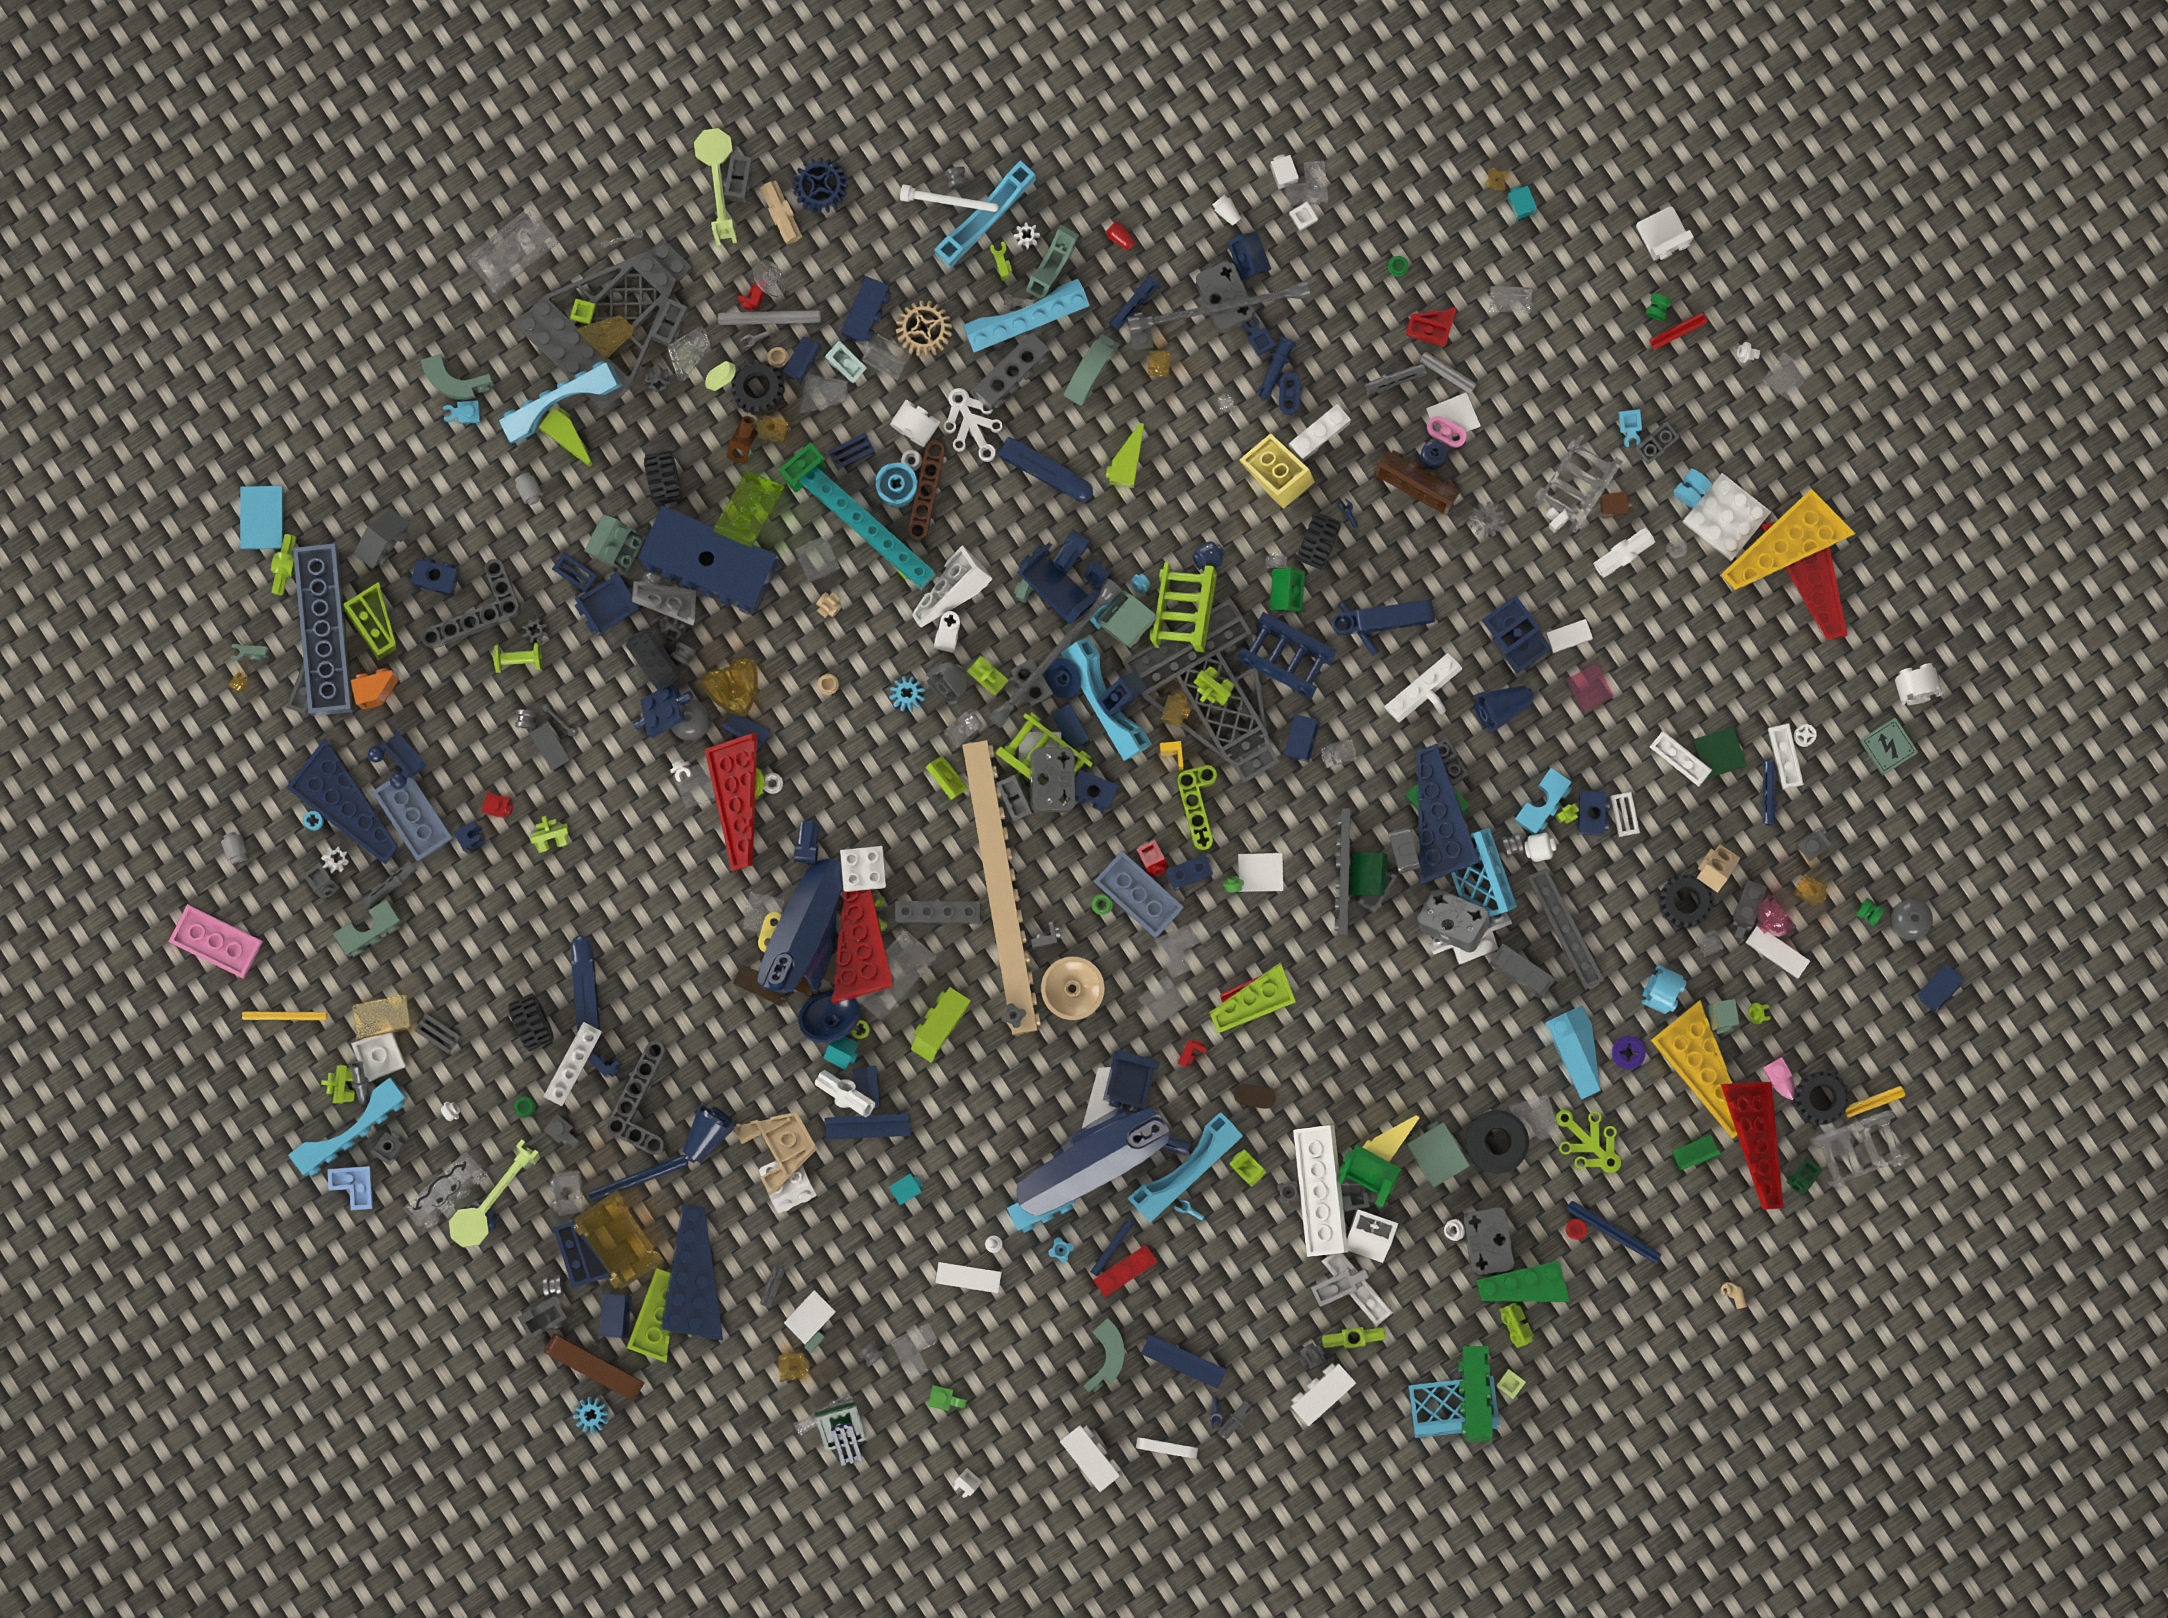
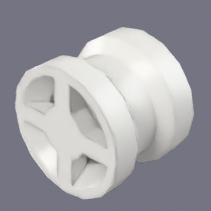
M1803 724L1795 730L1793 736L1796 744L1807 747L1815 741L1817 735L1814 727Z

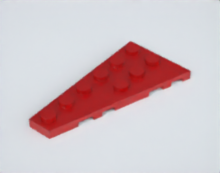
M1776 522L1761 524L1760 527L1765 533ZM1830 547L1784 567L1825 640L1846 637L1847 630Z
M1772 1081L1721 1084L1762 1210L1782 1209L1784 1207Z

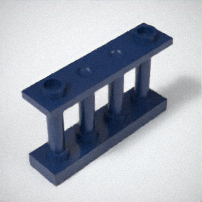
M1263 612L1256 625L1260 629L1258 636L1249 651L1242 648L1238 660L1246 667H1252L1289 686L1301 696H1308L1312 699L1317 689L1312 683L1323 664L1326 663L1330 666L1337 650ZM1271 634L1278 638L1279 641L1267 661L1259 657L1257 653L1267 635ZM1286 644H1290L1297 648V652L1287 670H1284L1275 664ZM1304 654H1309L1316 661L1306 679L1303 680L1294 675Z

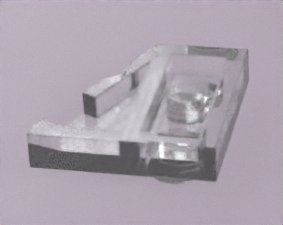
M701 326L667 346L678 380L685 381L710 348L706 330Z
M807 374L800 414L805 415L811 411L822 410L831 405L845 403L848 381Z

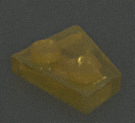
M621 315L581 327L577 331L598 353L607 359L635 332V329Z

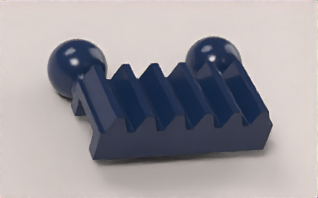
M395 730L393 731L395 735L388 742L382 741L380 746H373L369 749L368 758L374 763L381 762L387 751L403 770L401 773H394L390 777V784L395 789H402L407 783V778L414 777L427 764L405 738Z

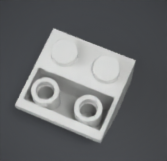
M1357 1209L1347 1234L1348 1251L1383 1263L1391 1246L1398 1223Z

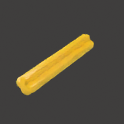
M1902 1086L1850 1104L1846 1108L1845 1114L1847 1117H1851L1905 1096Z

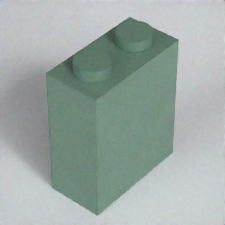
M1437 1121L1426 1127L1428 1132L1423 1135L1418 1132L1409 1137L1410 1142L1406 1144L1432 1188L1470 1166L1444 1122L1439 1125Z

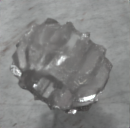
M1487 502L1486 508H1484L1482 503H1479V510L1473 508L1472 512L1475 515L1469 516V520L1475 521L1470 527H1478L1475 532L1476 535L1484 531V538L1487 537L1488 531L1492 537L1495 536V530L1499 532L1502 530L1499 524L1505 523L1504 519L1499 518L1504 514L1503 511L1496 513L1499 506L1495 505L1492 509L1490 508L1491 502ZM1487 515L1490 516L1491 523H1483L1484 518L1482 516H1485V518Z

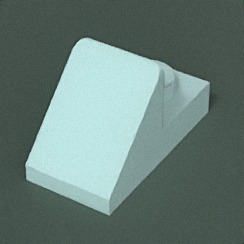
M840 341L825 356L828 363L837 368L852 383L867 368Z

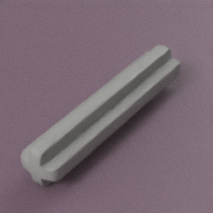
M1425 352L1420 358V362H1423L1425 366L1466 392L1471 393L1474 390L1475 382L1428 352Z

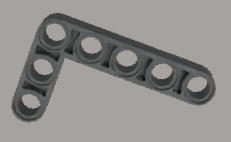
M491 559L485 564V572L496 602L425 629L422 632L421 639L427 647L431 649L442 647L514 619L520 614V604L507 570L501 561ZM494 565H500L501 569L497 574H491L490 570ZM501 584H507L508 590L503 594L498 593V587ZM514 603L515 610L511 613H506V605ZM495 611V618L490 621L486 620L487 612ZM470 618L476 619V625L473 628L466 627V622ZM456 626V633L452 636L447 635L448 627ZM430 634H437V640L434 643L427 642Z
M651 1041L646 1046L607 1123L609 1133L653 1155L663 1153L666 1147L664 1140L631 1122L666 1055L665 1046L658 1041ZM654 1045H659L661 1048L660 1055L652 1056L651 1048ZM649 1064L652 1068L651 1073L644 1076L641 1073V1067ZM640 1083L642 1091L639 1094H633L631 1090L633 1084ZM625 1102L632 1104V1110L629 1113L622 1111V1105ZM615 1121H621L623 1124L620 1132H614L612 1129ZM635 1130H639L642 1134L638 1142H634L631 1139V1133ZM659 1140V1150L652 1151L650 1149L651 1141Z

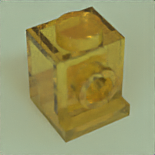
M1150 350L1148 376L1169 377L1170 352Z
M804 1353L778 1356L779 1381L805 1379L806 1373H809V1361L805 1360ZM796 1367L797 1370L790 1371V1368Z

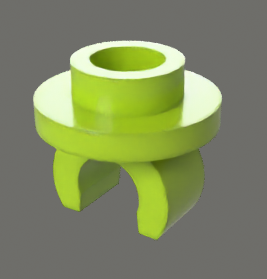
M1753 1003L1750 1006L1748 1016L1754 1024H1760L1762 1021L1771 1019L1770 1016H1764V1009L1769 1008V1005Z

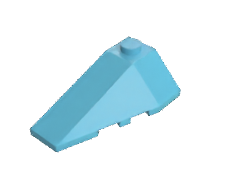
M1583 1005L1544 1023L1581 1100L1601 1091L1592 1023Z

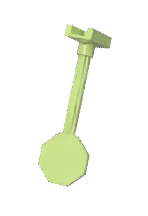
M718 128L704 130L694 141L696 158L712 167L718 218L716 222H711L716 245H721L720 239L732 238L733 243H737L732 219L726 216L720 165L733 152L731 137Z
M522 1139L516 1146L519 1154L514 1159L515 1162L478 1209H460L449 1221L451 1239L460 1246L470 1247L481 1244L489 1234L485 1213L522 1167L524 1168L528 1162L535 1165L540 1159L538 1151H532L526 1147Z

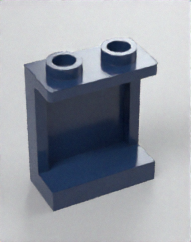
M618 572L610 575V579L588 593L575 598L577 604L574 606L580 616L583 614L586 616L588 621L585 624L591 633L595 631L598 636L641 610L637 603L632 602V594Z
M1123 1050L1115 1051L1103 1100L1109 1102L1111 1107H1128V1111L1132 1113L1147 1109L1149 1106L1146 1105L1153 1073L1154 1070H1158L1160 1061Z

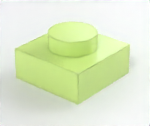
M1508 1369L1496 1387L1514 1399L1526 1382Z

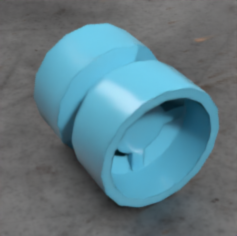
M1690 469L1684 477L1685 482H1680L1673 491V494L1687 506L1695 508L1702 499L1701 494L1705 495L1712 486V483L1697 470Z

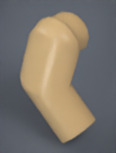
M1726 1282L1722 1285V1294L1733 1298L1737 1309L1747 1307L1741 1287L1731 1282Z

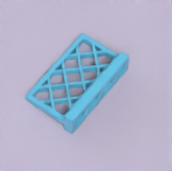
M1490 828L1472 833L1471 837L1475 839L1477 844L1476 851L1484 867L1480 871L1473 867V865L1469 866L1464 877L1458 874V871L1451 873L1459 898L1485 908L1488 912V917L1516 908L1517 905ZM1471 871L1480 875L1476 884L1468 880ZM1483 878L1490 882L1491 887L1489 891L1480 887ZM1465 884L1474 888L1471 897L1465 894ZM1478 891L1487 895L1483 904L1475 900ZM1490 898L1496 900L1499 909L1493 910L1487 906Z
M1490 1376L1489 1383L1492 1398L1490 1405L1493 1406L1494 1413L1492 1414V1429H1499L1500 1419L1494 1378ZM1463 1379L1409 1386L1415 1438L1462 1433L1461 1422H1465V1418L1457 1413L1460 1405L1456 1410H1453L1446 1404V1401L1452 1394L1461 1401H1464V1398L1455 1392L1459 1386V1381H1463ZM1438 1387H1444L1450 1392L1444 1401L1433 1394ZM1423 1389L1429 1394L1422 1404L1415 1399L1414 1390ZM1431 1396L1441 1403L1434 1413L1424 1406ZM1415 1403L1420 1406V1407L1417 1409V1411H1416V1405H1415ZM1442 1406L1453 1413L1448 1420H1442L1436 1415ZM1422 1408L1432 1415L1427 1422L1418 1423L1417 1414Z

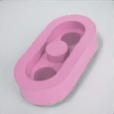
M1435 416L1429 420L1427 432L1431 437L1452 448H1459L1465 443L1466 432L1460 426L1440 416ZM1438 424L1441 426V430L1435 431L1433 426ZM1457 434L1459 440H1452V435Z

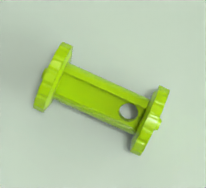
M534 643L532 651L501 652L500 646L495 645L493 661L496 673H501L502 665L534 663L536 670H541L542 654L540 643Z

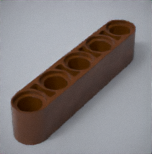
M937 440L930 441L926 446L909 523V536L916 543L923 542L928 536L944 463L945 448ZM933 447H939L941 453L933 456L930 454V450ZM935 467L937 472L933 476H928L925 473L926 469ZM930 487L933 492L929 496H924L921 494L922 489ZM925 507L928 509V513L925 516H919L917 510ZM916 527H921L924 530V533L919 537L912 534Z
M555 1333L544 1351L550 1357L634 1402L645 1383Z

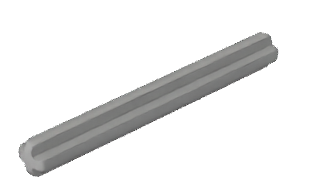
M819 310L727 312L718 314L719 325L819 323L821 321Z

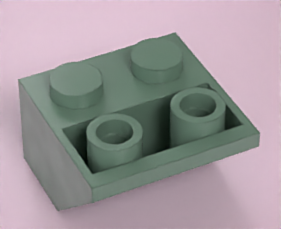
M603 514L584 551L627 574L646 537L621 521Z
M1123 590L1096 622L1111 637L1131 648L1139 641L1140 636L1146 629L1152 626L1153 621L1158 616L1133 595Z

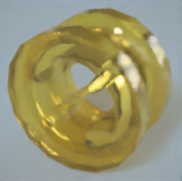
M239 672L233 677L228 687L230 689L234 688L238 694L247 684L248 678H243Z

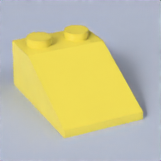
M1269 434L1240 459L1243 466L1283 509L1315 483L1310 470L1272 434Z
M1416 1115L1377 1136L1372 1141L1367 1140L1363 1148L1390 1162L1420 1117Z

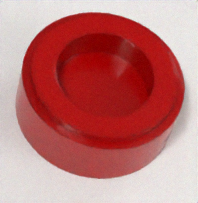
M1572 1219L1567 1223L1565 1231L1569 1238L1580 1240L1585 1237L1587 1226L1581 1219Z

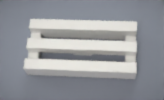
M1632 792L1610 796L1618 837L1639 834ZM1625 797L1628 798L1634 830H1630L1624 802ZM1616 799H1619L1626 830L1624 832L1622 831Z

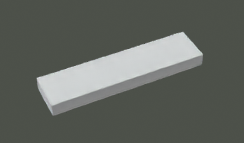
M1343 1253L1329 1254L1321 1261L1333 1276L1355 1268ZM1366 1280L1361 1281L1363 1286L1349 1295L1377 1327L1393 1312Z

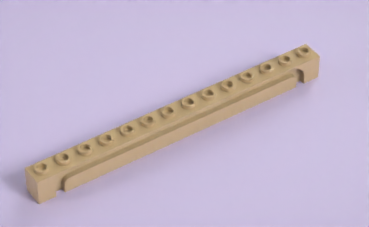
M987 740L963 744L1007 1005L1013 1003L1017 1008L1026 1011V1016L1022 1018L1020 1027L1014 1028L1010 1024L1012 1035L1038 1031L1037 1026H1041L1039 1013H1034L1033 1005H1037L1035 992L1031 993L1030 985L1034 984L1032 972H1027L1026 964L1030 963L1028 951L1023 949V943H1027L1025 931H1020L1019 923L1023 922L1021 910L1016 909L1015 903L1019 901L1018 890L1013 889L1012 881H1016L1014 868H1009L1008 862L1012 860L1010 848H1006L1005 840L1009 839L1007 827L1003 828L1001 819H1005L1004 809L999 807L998 799L1001 798V793L998 787H995L994 778H998L996 765L992 766L991 758L994 757L993 746L988 745Z

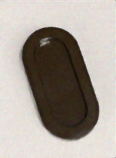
M1241 1084L1234 1091V1099L1240 1105L1268 1109L1274 1105L1276 1100L1275 1093L1266 1087Z

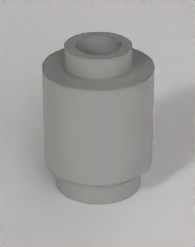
M525 473L515 479V486L525 504L533 505L541 500L540 497L543 493L534 476H531L530 473Z
M235 832L224 835V840L221 841L227 860H230L232 865L247 860V850L241 834L236 835Z

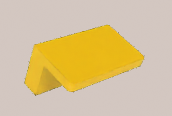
M1181 741L1160 743V755H1177L1179 771H1183Z

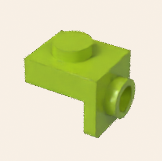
M1245 1149L1237 1153L1230 1162L1232 1168L1251 1187L1266 1173Z

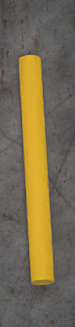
M327 1012L242 1013L243 1020H327L328 1018Z

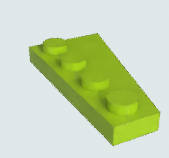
M1279 963L1209 1013L1217 1033H1220L1293 1004L1296 1001L1283 967Z
M656 1268L626 1348L667 1363L670 1331L661 1330L660 1327L670 1273Z

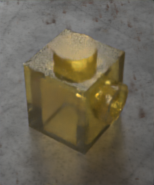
M764 415L763 420H759L756 431L759 432L758 435L761 439L784 445L790 425L786 421Z
M1174 693L1173 696L1168 695L1161 721L1181 727L1184 718L1188 719L1191 707L1188 706L1189 701L1185 700L1186 697Z
M1804 874L1792 895L1816 906L1818 903L1822 904L1828 894L1825 891L1827 886Z

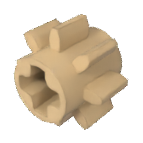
M825 592L816 603L820 607L817 611L825 618L828 614L833 618L842 607L839 603L840 597L834 592L830 595Z

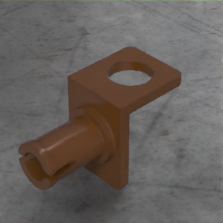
M744 416L741 419V424H739L732 436L727 452V458L742 464H746L750 447L759 432L753 429L755 420L752 417ZM733 449L741 450L743 452V456H736L733 453Z

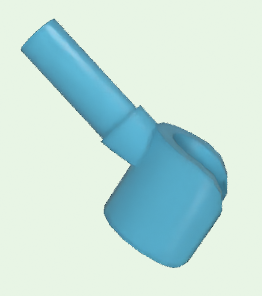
M1178 1199L1183 1203L1182 1208L1174 1206L1176 1211L1189 1213L1200 1220L1204 1218L1202 1214L1193 1210L1190 1203L1186 1200Z

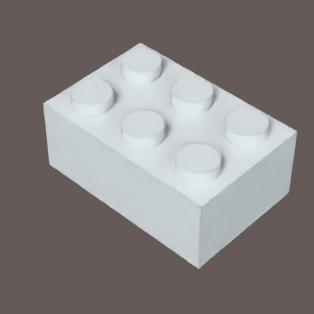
M1331 1363L1322 1371L1325 1375L1320 1380L1317 1378L1312 1380L1307 1385L1308 1391L1304 1394L1299 1392L1291 1400L1293 1404L1290 1407L1308 1426L1356 1384L1338 1363L1335 1366Z
M1080 1424L1060 1442L1098 1491L1101 1492L1120 1476L1118 1473L1120 1467L1113 1459L1111 1461L1105 1456L1107 1451L1100 1442L1096 1445L1092 1440L1094 1434L1087 1425L1083 1428Z

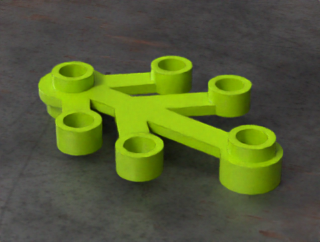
M1561 1110L1556 1114V1123L1561 1127L1567 1126L1584 1143L1570 1144L1569 1142H1562L1559 1145L1560 1153L1566 1155L1570 1152H1594L1600 1158L1586 1159L1584 1157H1577L1574 1160V1166L1577 1169L1601 1167L1606 1173H1614L1619 1170L1621 1159L1614 1151V1137L1617 1134L1614 1127L1608 1126L1603 1131V1135L1606 1137V1152L1599 1146V1122L1601 1121L1599 1112L1593 1111L1588 1115L1590 1136L1573 1121V1115L1570 1111ZM1563 1114L1568 1116L1567 1122L1561 1120ZM1592 1114L1598 1115L1597 1122L1591 1120ZM1609 1128L1614 1131L1611 1137L1606 1134V1130ZM1563 1144L1569 1146L1568 1152L1562 1151L1561 1147ZM1610 1158L1614 1160L1612 1167L1607 1165V1160ZM1578 1159L1584 1160L1585 1164L1583 1167L1577 1165Z

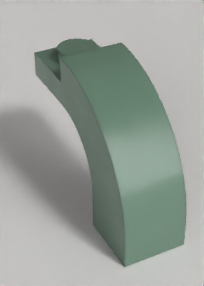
M1062 225L1058 228L1045 258L1029 281L1026 288L1028 293L1039 299L1048 296L1076 247L1075 243L1079 237L1077 233Z
M1103 334L1098 340L1096 339L1079 364L1063 396L1082 406L1090 395L1102 370L1115 354L1120 344Z
M441 354L421 360L424 373L430 383L441 394L459 401L476 400L475 391L479 393L490 390L491 386H494L490 374L470 380H457L451 377L447 372L444 358Z
M1109 1318L1093 1331V1334L1105 1348L1106 1360L1103 1368L1083 1386L1088 1392L1091 1390L1096 1392L1104 1385L1102 1382L1104 1378L1111 1384L1117 1378L1123 1366L1124 1343L1120 1332Z

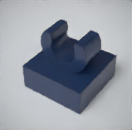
M1101 560L1097 563L1093 561L1083 575L1084 578L1098 589L1104 585L1111 571L1110 567L1105 570L1100 566L1102 564Z

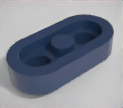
M1286 373L1280 379L1279 409L1285 415L1295 414L1300 405L1301 382L1300 378L1294 373ZM1288 381L1294 383L1292 388L1286 386ZM1291 402L1293 407L1287 408L1285 403Z

